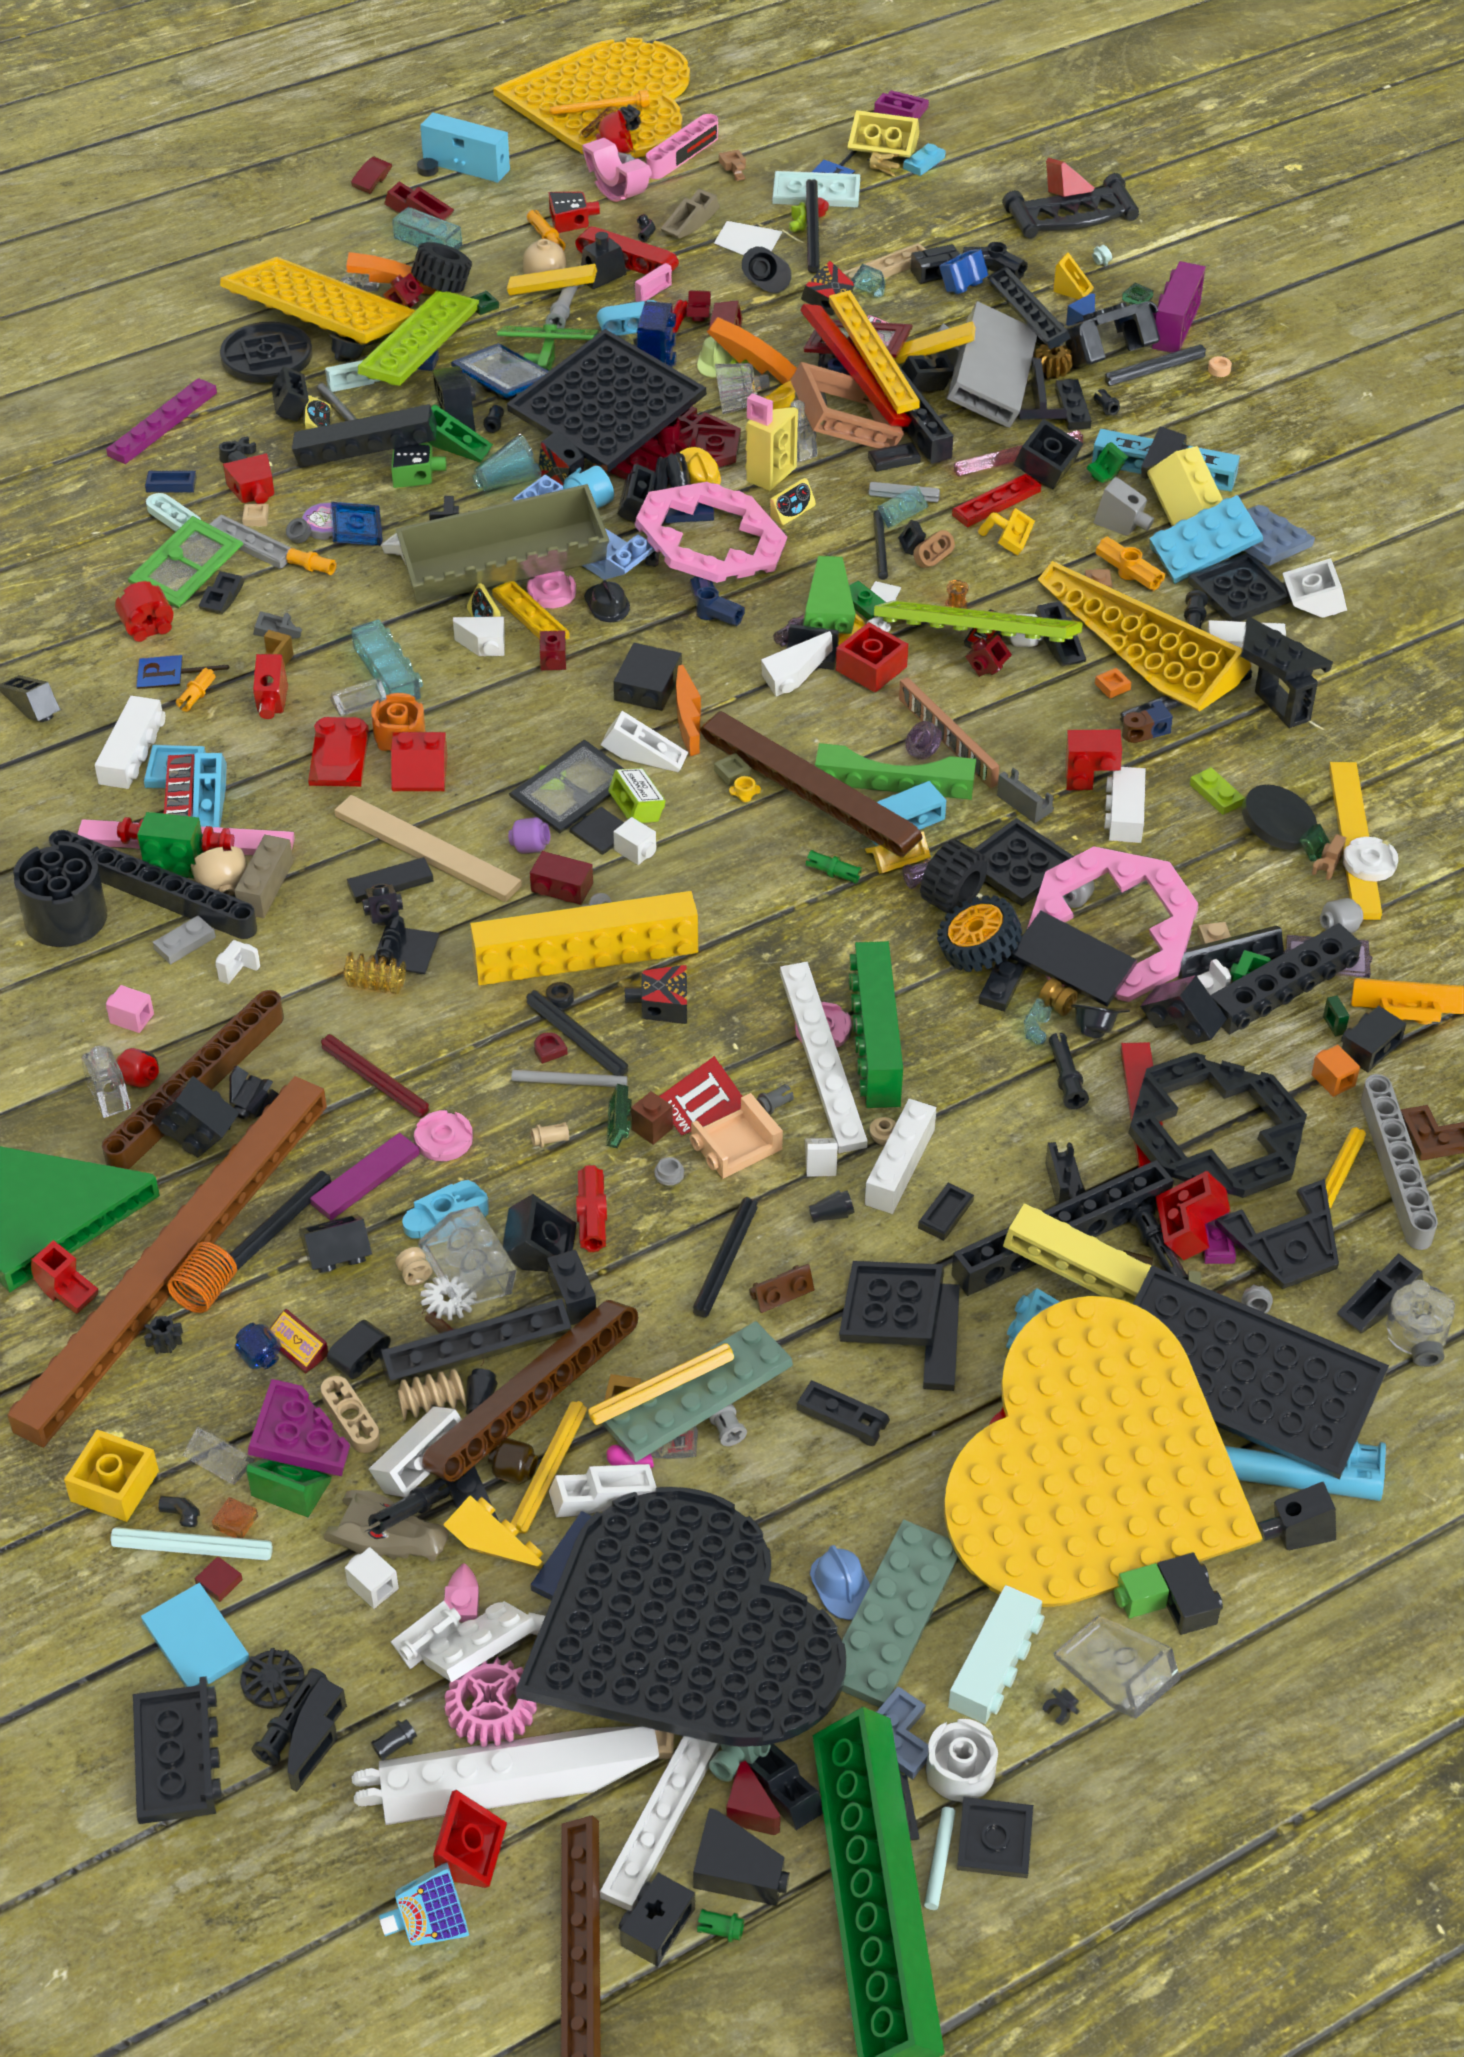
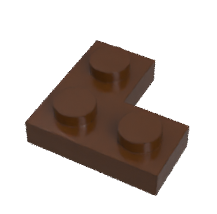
M1428 1105L1400 1109L1412 1146L1420 1161L1464 1153V1122L1438 1126Z

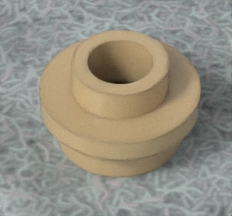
M887 1117L875 1119L870 1124V1135L873 1140L880 1145H885L896 1122Z

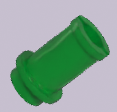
M702 1909L698 1919V1923L701 1924H698L697 1932L728 1938V1942L732 1943L734 1939L741 1940L745 1920L744 1918H739L738 1913H733L730 1916Z

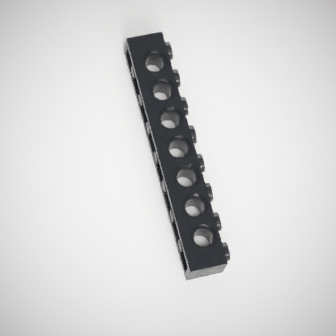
M1155 1160L1043 1211V1213L1061 1222H1065L1089 1236L1097 1237L1130 1222V1214L1141 1206L1150 1205L1154 1210L1158 1209L1156 1196L1172 1189L1174 1180L1161 1164ZM1010 1227L953 1252L951 1275L967 1296L1037 1264L1003 1247Z

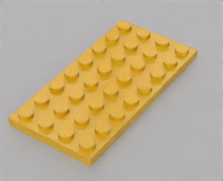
M279 257L271 258L220 278V286L228 289L233 294H241L246 296L248 300L264 303L266 307L283 311L286 315L297 316L304 322H312L319 325L321 329L337 332L339 336L350 337L359 344H367L374 339L382 338L384 335L394 332L416 311Z

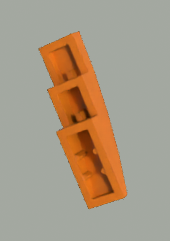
M352 252L348 254L346 265L347 273L369 274V282L389 284L399 275L405 277L411 273L412 266L394 260ZM417 280L424 290L421 294L433 295L437 291Z
M717 317L707 330V333L739 363L746 359L761 374L768 370L782 385L790 381L797 370V367L760 338L726 320Z
M679 665L676 680L677 720L689 755L693 756L700 754L701 696L684 665Z

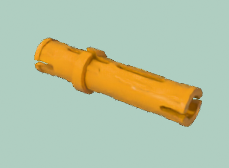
M529 211L527 220L542 236V239L559 244L564 251L566 244L559 237L558 231L555 228H551L539 211Z

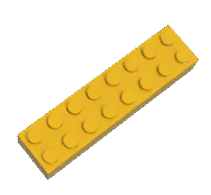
M692 891L470 923L473 960L479 986L698 953V913Z

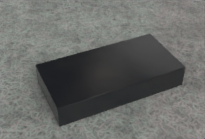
M913 442L868 451V459L876 472L917 464L921 460V456Z
M948 1182L919 1220L918 1229L944 1241L973 1203L974 1194Z

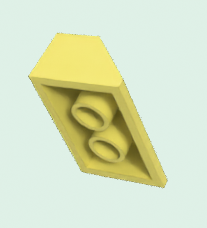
M856 110L847 148L848 150L876 152L879 154L899 153L900 157L910 158L916 150L920 133L918 118Z
M795 407L773 409L772 422L768 426L751 419L747 422V462L745 466L747 482L771 491L797 467L798 409Z
M1198 446L1176 451L1147 471L1172 527L1180 520H1187L1197 515L1201 510L1210 509L1223 500Z

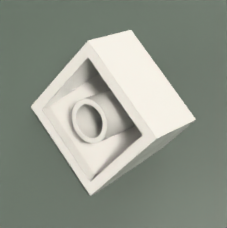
M1331 558L1283 573L1294 607L1322 618L1347 610L1343 590Z

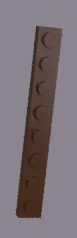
M593 1815L561 1824V2057H601L599 1820Z

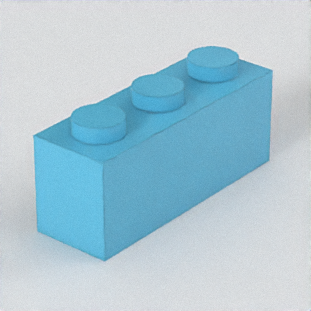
M930 781L877 802L913 823L919 830L945 820L946 799Z

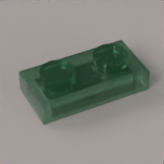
M617 1084L609 1100L606 1146L618 1149L622 1139L627 1138L629 1135L631 1121H627V1116L632 1105V1099L628 1098L629 1086Z

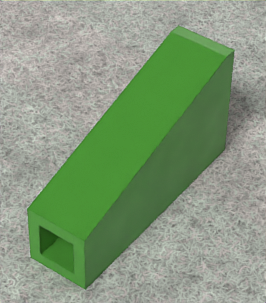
M818 556L803 626L838 630L839 634H852L856 613L843 557Z

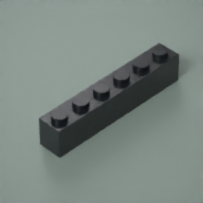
M430 404L294 432L292 451L299 467L303 468L435 441L437 421Z
M561 1298L381 1350L380 1361L389 1387L400 1384L402 1379L410 1381L413 1380V1377H424L426 1374H434L482 1360L483 1358H489L563 1336L571 1329L563 1299Z

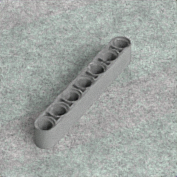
M1373 1074L1367 1077L1365 1081L1361 1105L1405 1240L1412 1248L1424 1250L1429 1248L1433 1242L1438 1224L1437 1217L1392 1084L1386 1076Z

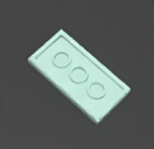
M775 171L772 204L799 205V203L804 202L806 205V181L808 179H816L818 182V197L826 200L829 206L858 207L859 174Z

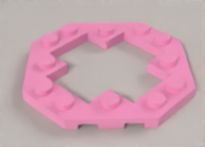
M708 482L648 492L635 522V527L639 532L643 531L648 536L647 541L654 550L661 552L665 556L664 561L670 568L716 583L726 581V577L735 575L738 579L753 576L755 571L763 570L766 573L775 571L787 540V536L752 496ZM699 502L743 516L739 530L759 536L761 539L754 556L744 551L730 548L725 561H722L713 556L694 552L689 548L679 547L683 533L670 527H663L662 523L669 508L693 515Z
M1092 847L1045 872L1028 927L1040 910L1063 922L1071 920L1073 912L1062 896L1106 873L1110 874L1121 892L1146 880L1171 918L1149 929L1151 937L1161 951L1137 963L1115 995L1117 1000L1130 1002L1153 990L1157 985L1164 984L1179 975L1181 961L1188 945L1194 918L1197 915L1198 902L1170 862Z

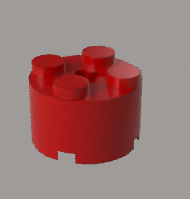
M148 581L137 582L123 590L125 594L121 598L118 597L116 599V612L126 631L135 641L142 642L149 636L166 634L172 629L171 623L174 612L160 586L152 585Z

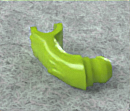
M801 202L799 206H791V216L795 220L789 223V229L792 232L804 231L807 227L806 206L804 202Z

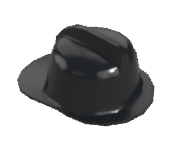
M756 246L749 249L742 258L744 275L763 290L770 293H778L789 286L792 279V271L789 265L769 249Z
M329 333V336L332 337L331 350L335 354V360L339 362L359 359L365 346L376 342V339L367 344H359L350 337Z
M603 580L600 584L587 589L584 594L585 602L591 613L600 621L608 623L618 622L624 619L630 611L629 601L623 588L615 582Z
M1071 1005V1007L1075 1008L1076 1026L1081 1029V1034L1095 1039L1101 1038L1105 1033L1112 1031L1118 1013L1130 1012L1129 1009Z

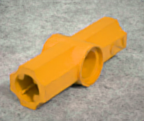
M1108 536L1103 538L1096 547V554L1118 568V575L1122 579L1136 580L1152 591L1158 589L1164 581L1165 573L1143 560L1142 552L1135 547L1125 548Z

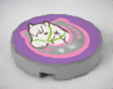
M319 503L308 508L302 518L311 526V537L327 540L330 539L329 536H334L332 510H348L336 503Z

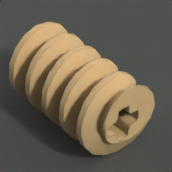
M451 1369L449 1379L446 1378L442 1371L438 1372L437 1382L433 1380L430 1374H426L423 1385L418 1377H413L412 1387L408 1385L405 1379H402L399 1390H397L403 1420H406L407 1410H410L414 1417L418 1418L421 1407H423L427 1414L432 1409V1405L444 1408L445 1402H448L450 1407L456 1410L457 1400H461L466 1408L462 1381L455 1369Z

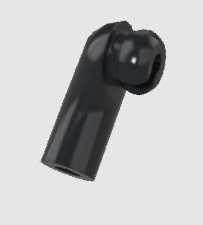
M642 214L637 217V223L641 230L638 234V239L641 242H646L655 232L656 227L646 214Z
M161 1496L159 1499V1512L180 1514L181 1526H197L200 1510L189 1499Z

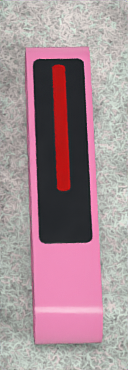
M704 114L646 154V164L649 165L652 176L649 178H663L718 139V117L713 114Z

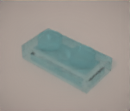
M917 485L877 507L887 528L928 508V505Z

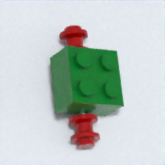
M146 812L144 819H141L139 824L133 823L130 817H124L123 821L119 822L117 826V837L121 839L122 844H129L131 839L138 841L143 861L185 878L195 879L191 863L193 865L196 864L195 858L198 855L218 847H222L224 852L229 851L231 846L234 847L235 842L234 834H231L229 828H223L221 833L214 832L212 826H206L202 834L199 817Z

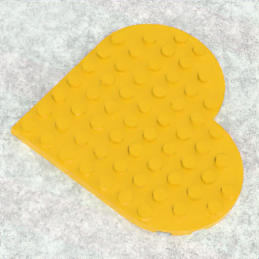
M626 38L625 42H614V39H609L589 45L493 88L494 96L584 155L582 145L597 140L596 134L599 133V129L597 128L587 138L585 137L587 132L583 134L580 132L607 108L558 115L550 114L549 109L552 106L634 96L635 93H639V90L647 89L650 106L641 108V106H636V104L631 105L641 112L639 115L641 122L636 130H629L634 149L627 154H631L634 158L646 157L650 150L682 129L680 107L674 100L686 90L690 81V68L684 55L667 44L654 41L653 44L645 43L643 38ZM627 105L611 107L608 112L612 110L618 111L619 108L627 107Z
M1086 1296L1064 1300L1041 1311L1022 1328L1010 1347L1003 1369L1001 1393L1006 1418L985 1427L966 1444L954 1462L944 1498V1517L949 1539L966 1569L990 1587L989 1590L1000 1595L1005 1585L1042 1600V1607L1068 1605L1113 1591L1115 1588H1118V1577L1123 1572L1154 1563L1157 1564L1158 1562L1193 1552L1198 1561L1201 1562L1259 1543L1263 1539L1182 1345L1169 1328L1151 1313L1129 1302L1102 1296Z

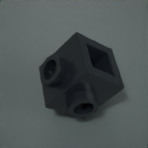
M377 884L372 886V888L365 889L367 899L362 900L365 916H370L372 924L388 925L391 918L396 915L399 916V910H403L401 893L396 894L392 884Z

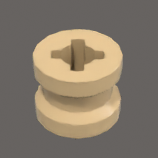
M408 1248L401 1252L395 1260L398 1270L403 1272L402 1278L407 1285L415 1286L422 1284L432 1275V1267L428 1261H425V1253L421 1248Z

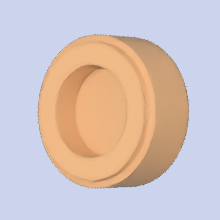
M1214 357L1209 361L1208 372L1216 377H1225L1230 374L1232 363L1225 357Z

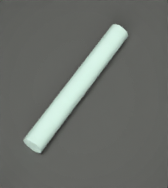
M943 1807L941 1811L924 1906L930 1910H937L939 1907L956 1813L951 1807Z

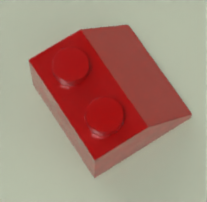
M393 732L391 747L392 791H445L448 758L446 732Z

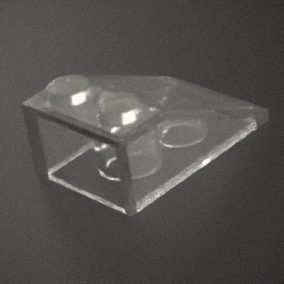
M1099 1615L1053 1653L1054 1658L1106 1704L1134 1719L1138 1718L1181 1680L1172 1647Z

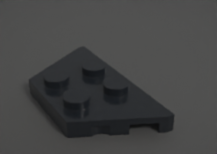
M1250 616L1247 618L1240 657L1284 681L1295 679L1298 676H1310L1313 670L1322 669L1324 672L1331 670L1333 661L1310 650L1302 643L1288 638L1280 631L1274 630Z

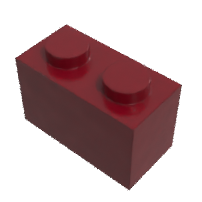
M545 851L541 852L530 871L531 892L582 905L593 885V864Z

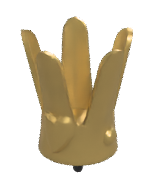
M873 152L871 158L867 159V161H870L871 169H879L893 176L895 174L890 172L891 168L900 167L898 163L884 160L898 157L899 153L879 154Z

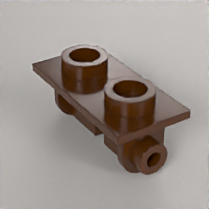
M806 1264L801 1267L795 1265L793 1269L777 1275L773 1279L770 1278L759 1284L757 1282L754 1283L753 1287L749 1289V1294L753 1300L757 1299L760 1313H764L814 1291L810 1265Z

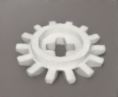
M448 1275L444 1276V1283L435 1277L433 1278L435 1285L432 1283L424 1285L428 1290L421 1291L420 1296L427 1298L423 1299L421 1304L422 1306L430 1304L426 1311L429 1314L433 1311L437 1312L436 1318L438 1319L442 1315H446L448 1320H452V1315L456 1314L459 1318H463L462 1310L464 1309L470 1313L472 1308L468 1304L476 1303V1299L470 1297L475 1295V1291L466 1289L470 1286L468 1282L458 1285L460 1277H456L452 1283H450ZM448 1292H452L455 1299H450L448 1302L444 1301V1296L441 1294L446 1295Z

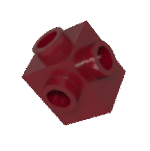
M409 273L405 277L399 275L390 282L392 287L383 295L387 300L403 306L407 305L411 308L419 301L417 296L424 290L412 274Z
M995 635L986 640L983 637L976 640L971 645L972 650L965 657L980 677L987 673L993 675L1003 668V664L1012 654L1000 636Z

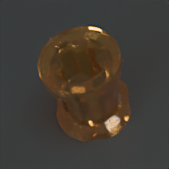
M961 580L950 581L946 586L948 599L945 602V606L967 609L968 604L965 599L969 591L968 584Z

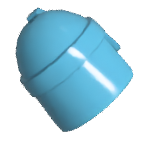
M593 466L580 473L581 468H578L564 481L563 489L588 484L597 509L611 503L614 499L612 483L604 470L599 466Z

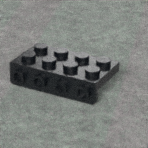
M207 1676L199 1677L200 1685L133 1694L138 1824L216 1814V1800L222 1799L220 1778L214 1779V1769L220 1768L219 1748L213 1747L212 1738L218 1737L219 1733L217 1716L211 1717V1707H217L215 1686L209 1687Z

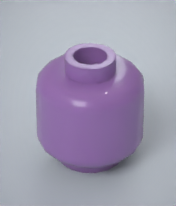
M538 817L519 819L514 822L512 830H509L508 838L510 845L514 846L519 853H536L543 851L546 844H549L550 830L548 825L543 823Z

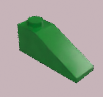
M434 404L431 408L437 421L436 440L428 443L435 448L481 463L493 444Z

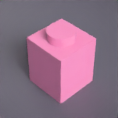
M122 985L119 986L114 994L109 996L106 1002L110 1023L137 1033L142 1031L154 1015L149 994Z

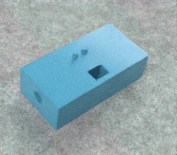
M432 113L420 125L423 158L437 160L438 167L497 183L510 170L508 132L437 113Z

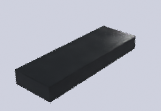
M424 857L347 879L348 888L356 904L367 899L365 889L372 888V886L377 884H392L395 892L434 882L433 874Z

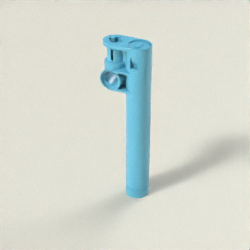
M1357 1440L1340 1480L1282 1454L1225 1446L1238 1480L1295 1489H1305L1324 1481L1329 1494L1381 1501L1385 1478L1386 1443L1380 1442L1378 1446L1359 1444Z

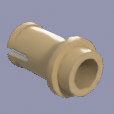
M566 1122L544 1127L538 1124L536 1128H532L530 1131L533 1146L539 1145L540 1148H543L544 1144L569 1141V1130Z

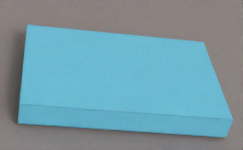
M200 1583L141 1616L142 1623L185 1687L200 1685L199 1677L207 1676L208 1684L249 1661L248 1652Z

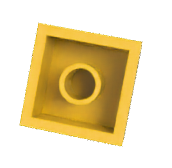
M97 1429L65 1477L64 1482L71 1502L127 1522L155 1479L159 1469L153 1449Z

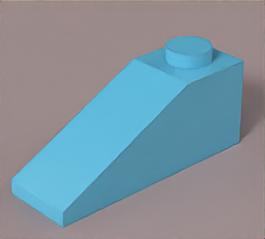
M195 753L193 817H199L201 827L212 826L220 828L227 771V763L222 753Z

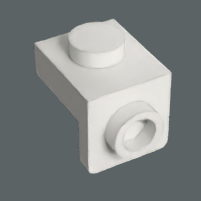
M233 940L216 959L215 966L219 981L229 984L243 966L257 971L260 967L257 948L250 944Z

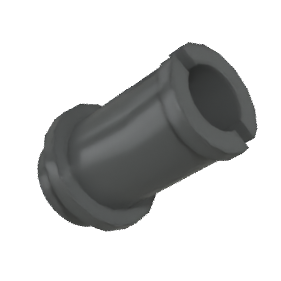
M783 1084L767 1094L760 1093L756 1100L770 1115L774 1112V1109L793 1101L794 1095L791 1092L782 1096L783 1093L791 1089L788 1085Z

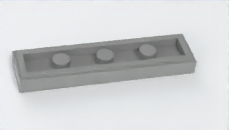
M222 514L210 523L211 526L242 541L243 545L239 550L279 569L288 564L286 556L291 547Z

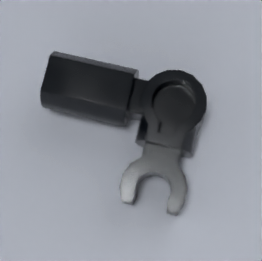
M248 436L240 438L238 442H222L219 445V457L222 463L245 459L247 457L244 454L256 452V443H250Z

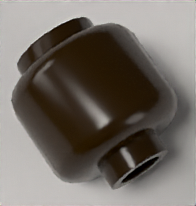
M506 1438L489 1453L488 1464L492 1465V1473L496 1478L519 1485L524 1483L526 1479L530 1480L533 1477L538 1464V1456L534 1454V1449L530 1444Z

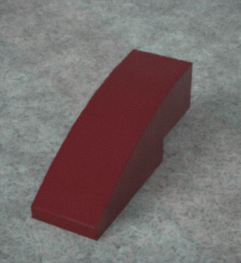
M400 181L387 192L384 205L407 217L430 223H443L454 212L453 208L418 186L415 190H412Z

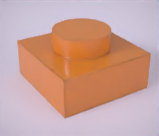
M1117 668L1095 677V685L1109 699L1131 689V681Z

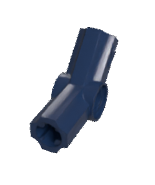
M698 576L690 579V587L699 618L703 620L716 618L736 627L741 623L745 614V607L720 597L718 590L714 588L713 581Z

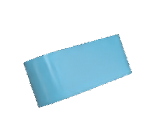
M654 300L608 306L600 309L597 313V320L601 330L607 329L617 336L657 330L665 324V316L661 307Z

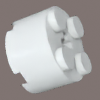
M958 1719L955 1723L947 1724L946 1722L937 1727L931 1735L928 1745L926 1774L929 1786L941 1796L962 1803L963 1797L980 1798L987 1793L995 1779L998 1749L991 1732L984 1725L970 1719Z

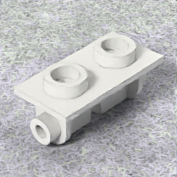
M442 1601L390 1642L409 1669H411L423 1660L420 1653L428 1649L431 1642L441 1637H447L457 1631L461 1616L456 1609L452 1608L450 1610L445 1601Z

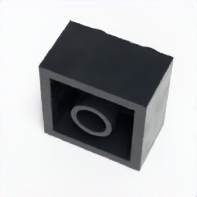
M1043 419L1021 447L1013 465L1054 490L1075 462L1083 443Z
M192 1076L168 1097L151 1122L163 1134L170 1136L182 1145L186 1152L198 1158L223 1138L240 1112Z

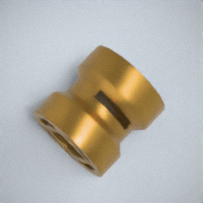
M1051 978L1042 987L1038 1000L1045 1006L1054 1007L1056 1013L1065 1016L1072 1010L1073 1007L1071 1005L1076 1003L1078 993L1069 987H1062L1060 981Z

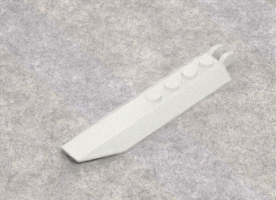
M642 1726L580 1729L516 1739L513 1742L504 1741L501 1742L500 1746H495L494 1743H491L486 1747L478 1745L379 1761V1770L369 1768L354 1772L352 1784L356 1785V1787L381 1784V1790L369 1788L356 1792L354 1803L361 1807L383 1804L385 1823L390 1825L445 1816L451 1792L454 1790H458L486 1809L591 1793L659 1758L655 1729Z

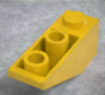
M470 1495L443 1524L471 1551L540 1570L544 1566V1563L540 1560L543 1553L532 1542L528 1541L524 1545L518 1540L516 1535L519 1531L508 1520L504 1519L500 1523L493 1517L492 1514L495 1509L482 1497L476 1501Z

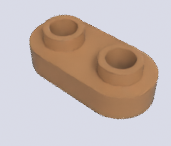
M941 530L933 533L917 545L914 549V560L921 568H928L949 555L955 546L953 536L948 531Z

